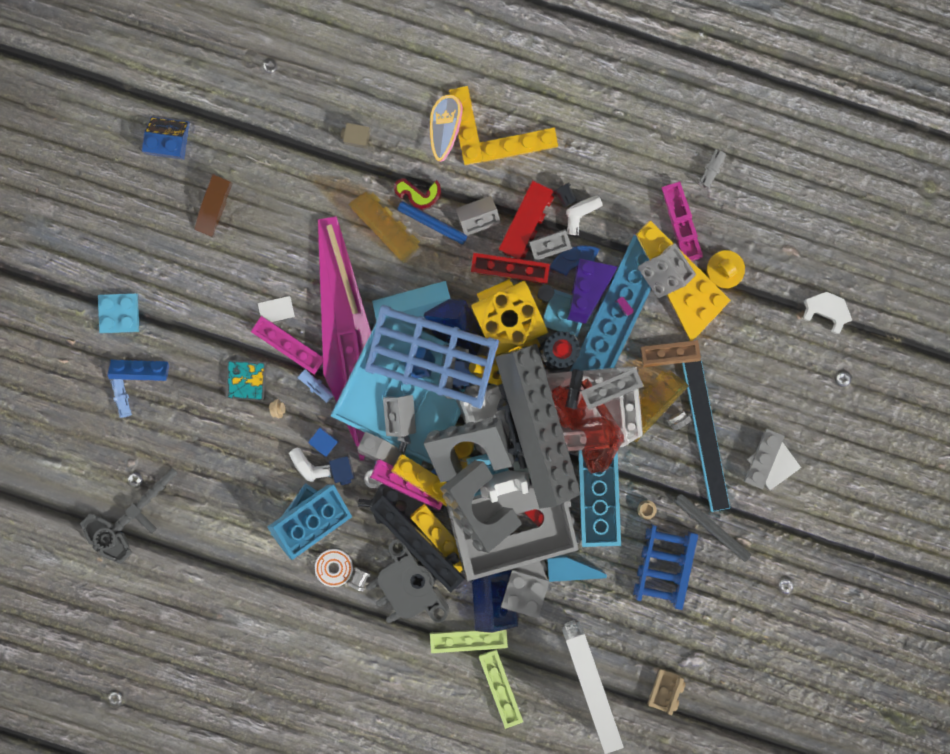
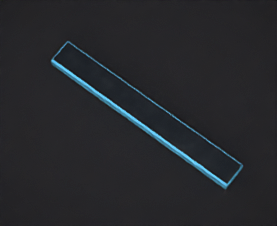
M702 361L682 363L710 511L729 509L730 504Z

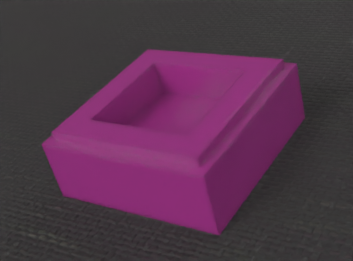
M620 297L615 301L626 317L633 313L634 310L624 297Z

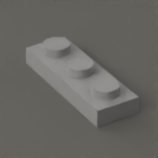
M636 368L582 390L581 393L588 410L642 388L644 385Z
M765 428L744 482L760 489L764 488L785 436Z

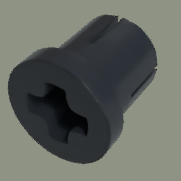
M570 182L553 191L554 195L558 196L563 207L577 200L570 188Z

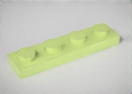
M506 628L430 633L431 653L508 648Z
M497 649L479 655L505 729L522 723V716Z

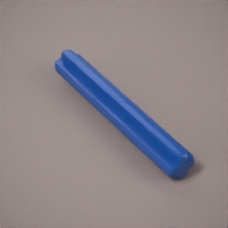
M403 201L400 202L397 208L399 212L460 244H464L467 239V235Z

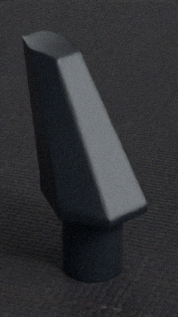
M409 435L398 437L397 439L400 441L398 451L405 452L407 444H411Z

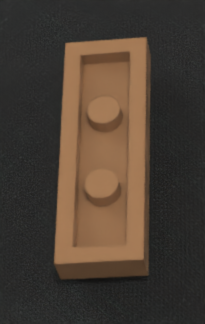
M698 340L641 347L643 367L701 360Z

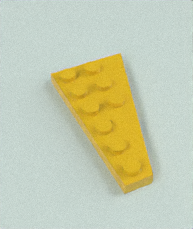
M648 221L636 234L649 260L661 255L670 245L674 244L652 221ZM681 251L696 275L686 286L666 296L675 310L689 341H693L731 300Z

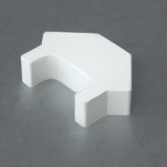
M824 292L804 300L806 311L802 319L810 321L814 313L824 316L834 322L831 330L832 333L839 334L844 323L852 321L845 300L829 292Z
M509 470L492 475L493 478L480 488L482 497L489 498L492 503L497 502V496L520 490L523 494L529 493L528 472Z

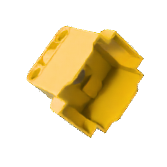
M508 279L477 293L479 301L472 304L471 307L485 338L491 337L499 340L495 357L537 344L538 348L541 347L537 338L547 334L548 330L525 281L513 286L511 280ZM510 310L517 314L518 322L515 326L506 327L503 325L501 315L505 311Z

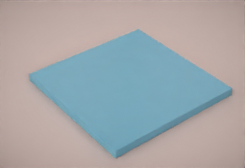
M390 316L385 317L383 327L414 336L416 327ZM376 322L331 413V417L363 432L377 436L399 448L400 441L397 440L398 437L386 436L383 398L413 395L416 433L409 435L411 444H407L405 452L432 464L424 446L427 435L434 430L441 431L455 426L461 414L456 399H448L446 396H439L435 392L411 384L406 385L402 381L365 371L377 325ZM424 331L421 332V339L440 345L448 344ZM381 334L378 346L409 355L412 344ZM430 350L435 358V364L441 365L443 353ZM376 353L374 365L402 374L405 373L406 362ZM432 371L431 376L418 379L439 385L440 373ZM464 386V389H459V390H461L462 392H464L465 389H466V386Z

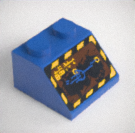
M151 116L144 132L142 152L146 155L184 160L190 122Z

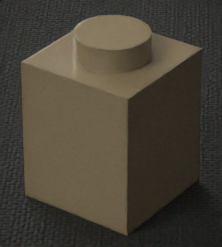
M346 123V128L343 127L341 131V139H343L345 145L367 149L371 131L370 127Z

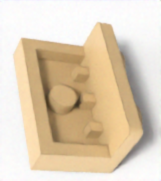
M659 668L647 703L648 706L666 711L669 715H672L673 711H676L679 706V700H677L679 694L685 688L682 675Z

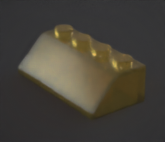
M367 191L348 205L404 264L420 249L418 246L420 241L413 234L409 236L405 232L407 229L400 220L396 222L392 218L394 214L386 206L384 208L381 207L378 203L381 200L373 192L371 194Z
M662 370L655 378L657 380L653 386L649 384L642 392L644 395L640 399L643 435L689 387L686 382L670 370L666 372ZM641 437L635 439L632 442L636 443Z

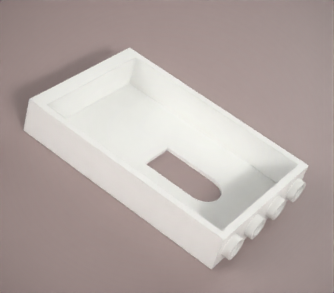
M575 620L569 621L561 628L604 753L607 754L622 749L624 747L585 633L580 622H575Z

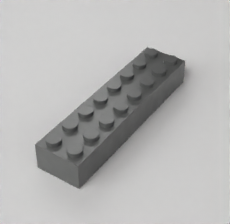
M534 344L496 356L495 359L539 509L559 506L580 495V491L538 346Z

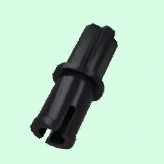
M572 370L570 385L567 387L568 395L565 407L578 408L577 405L580 392L582 391L581 385L584 374L582 370Z

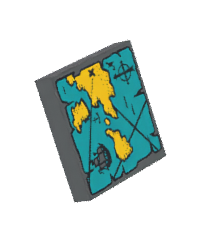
M228 360L225 398L264 401L267 362Z

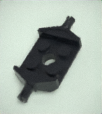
M499 384L502 396L498 403L497 411L505 409L504 418L509 425L510 441L514 445L507 449V451L511 455L516 456L520 469H525L527 465L503 384Z
M380 485L373 499L358 500L360 502L358 507L370 508L383 495L395 506L399 500H403L406 502L407 508L401 512L416 527L418 526L411 519L410 515L424 504L387 485ZM426 504L433 513L443 514L444 510H437ZM374 514L377 524H383Z

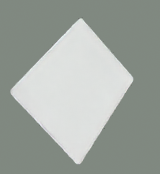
M290 296L258 303L260 316H263L270 322L295 317Z

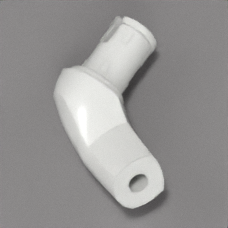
M593 196L567 209L565 214L568 217L567 234L579 235L580 218L603 206L600 197Z
M300 448L290 451L289 455L296 469L307 481L314 482L316 478L333 476L330 464L314 466L307 460Z

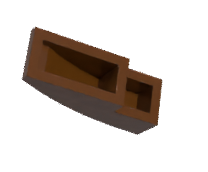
M212 175L194 230L213 237L226 206V199L233 185L231 181Z

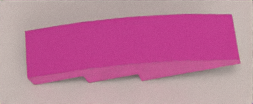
M681 182L662 187L679 249L691 261L703 258L697 239L698 235L692 221V214Z

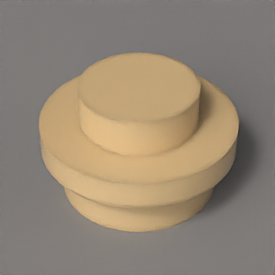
M279 399L270 403L271 416L278 419L282 418L285 413L284 403Z
M649 500L640 502L637 507L638 515L643 519L653 518L657 511L655 504Z

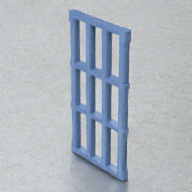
M381 305L365 371L402 381L406 385L411 384L435 392L439 396L445 395L481 409L499 340L478 336L462 331L458 327L452 328L426 320L422 316L416 317L393 310L389 306ZM390 316L416 324L414 336L383 327L385 317ZM425 327L451 335L449 347L421 339L422 328ZM381 334L411 343L409 355L378 346ZM457 338L490 347L488 358L485 359L456 350ZM418 346L446 354L444 366L416 358ZM376 353L406 362L405 373L402 374L374 365ZM455 357L484 366L483 377L479 378L451 369L452 358ZM413 365L441 373L439 385L411 377ZM448 376L480 386L478 397L476 398L446 388Z

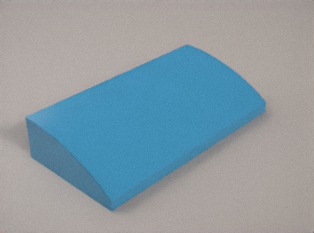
M326 485L267 526V528L286 555L293 560L352 518V515L335 486Z

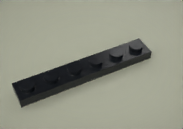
M385 495L370 508L377 518L450 593L466 579Z

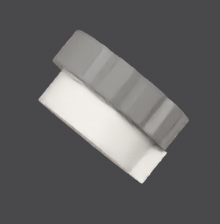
M681 411L670 417L667 422L675 431L691 422V418L684 411Z

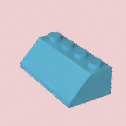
M446 281L372 301L376 321L379 317L381 305L389 306L393 310L416 317L422 316L426 320L436 323L456 318ZM403 321V322H405V323H407V324H409V325H412V326L416 327V324H412V323Z

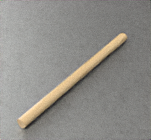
M328 225L326 227L352 314H357L358 310L332 225Z

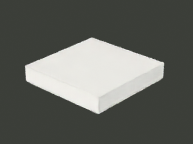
M783 442L765 483L769 490L801 468ZM755 453L751 455L749 458H747L750 464L752 463Z

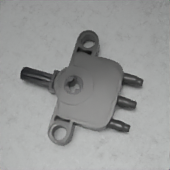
M396 537L389 545V552L395 561L383 568L378 578L366 585V589L369 591L380 586L385 596L376 601V605L380 607L390 602L396 611L386 618L388 623L400 617L405 619L412 618L426 610L434 622H443L448 616L450 608L438 588L434 587L437 578L421 562H418L419 560ZM395 543H401L403 550H397ZM455 552L445 557L453 566L460 561ZM417 577H418V578L422 577L423 580H422V582H421V581H417L416 578H417ZM435 609H442L444 611V615L439 616L436 613Z

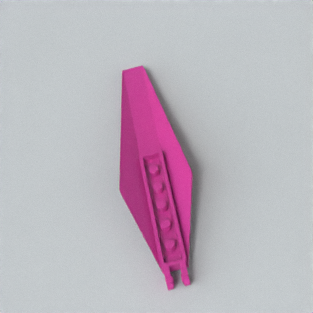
M336 216L318 219L323 374L337 403L371 334V329ZM328 225H332L358 310L357 314H352L326 227ZM346 424L356 446L359 447L365 432ZM359 454L360 461L365 460V456Z

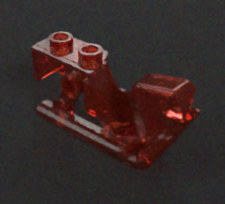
M588 378L582 381L584 390L593 386ZM569 385L565 387L557 386L551 392L561 425L564 428H571V430L580 429L586 435V445L582 449V455L588 471L594 474L608 470L624 440V434L605 404L596 407L601 416L584 419L587 405L582 394L577 409L565 407L568 395L567 387Z

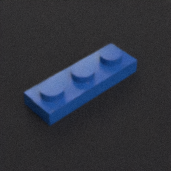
M111 360L108 378L166 381L169 362Z

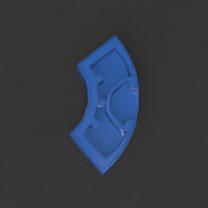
M586 245L572 247V249L560 253L551 263L550 269L567 276L569 271L578 265L580 259L595 261L600 249Z

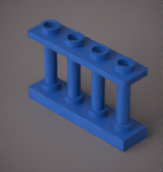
M651 524L650 528L647 527L645 539L648 540L647 545L642 548L641 557L644 559L643 564L638 567L637 576H640L639 583L634 586L633 595H636L635 598L638 601L642 600V595L670 600L675 609L683 610L698 534L688 531V535L682 537L656 531L657 526ZM654 538L683 544V547H685L684 554L675 555L652 550ZM650 557L679 563L681 566L680 573L672 574L648 569ZM646 576L675 582L677 584L676 592L669 593L644 587Z

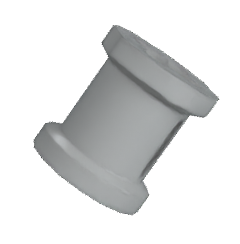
M355 567L354 570L356 572L348 585L363 592L365 589L364 584L367 578L371 576V573L362 568Z

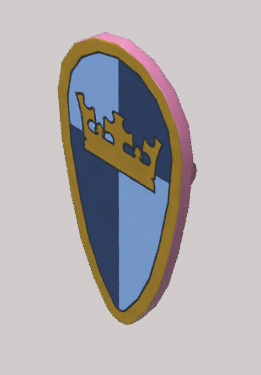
M454 95L441 97L431 112V147L436 160L439 162L446 159L459 132L462 104Z

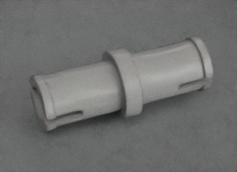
M714 151L698 183L701 187L710 189L726 157L724 152Z

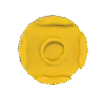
M723 250L715 253L709 259L706 274L717 287L729 289L742 281L745 274V264L737 253Z

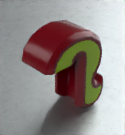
M404 178L395 182L394 192L402 200L407 195L414 208L427 210L440 199L441 185L436 180L424 195Z

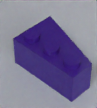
M584 259L579 260L567 320L586 324L613 278L617 266Z

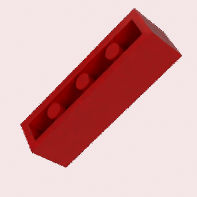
M532 181L498 249L499 252L514 259L525 258L529 250L526 245L529 240H534L538 232L534 229L537 223L542 224L546 215L543 211L546 206L550 207L554 196H552L553 190Z
M473 253L471 273L547 284L550 264Z

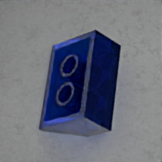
M448 299L428 310L423 315L426 320L452 328L458 327L462 331L485 337L470 307L464 300ZM432 330L436 338L448 344L450 343L451 335ZM457 338V346L469 349V354H478L481 344Z
M512 569L472 580L475 631L493 633L518 627L517 612L501 607Z

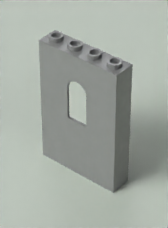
M531 480L528 485L529 493L523 494L520 490L497 496L498 501L493 503L489 498L482 497L481 494L474 496L472 511L479 522L488 520L502 507L513 508L516 514L537 509L544 515V521L541 526L509 535L489 553L475 549L472 544L473 540L462 528L463 524L454 516L453 508L450 504L446 503L466 580H474L579 550L577 545L580 544L577 532H574L573 528L575 519L569 511V507H571L570 500L559 506L539 509Z

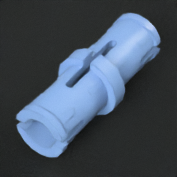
M306 369L298 376V379L307 385L312 393L315 392L326 403L333 397L332 392L322 384V381L320 379L317 380Z
M111 380L115 396L113 399L118 407L119 418L131 416L132 413L128 402L129 395L126 394L123 380Z

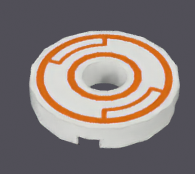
M337 548L324 551L315 563V574L318 580L329 587H339L345 584L353 572L351 558L346 552ZM337 563L339 571L332 573L329 570V564Z

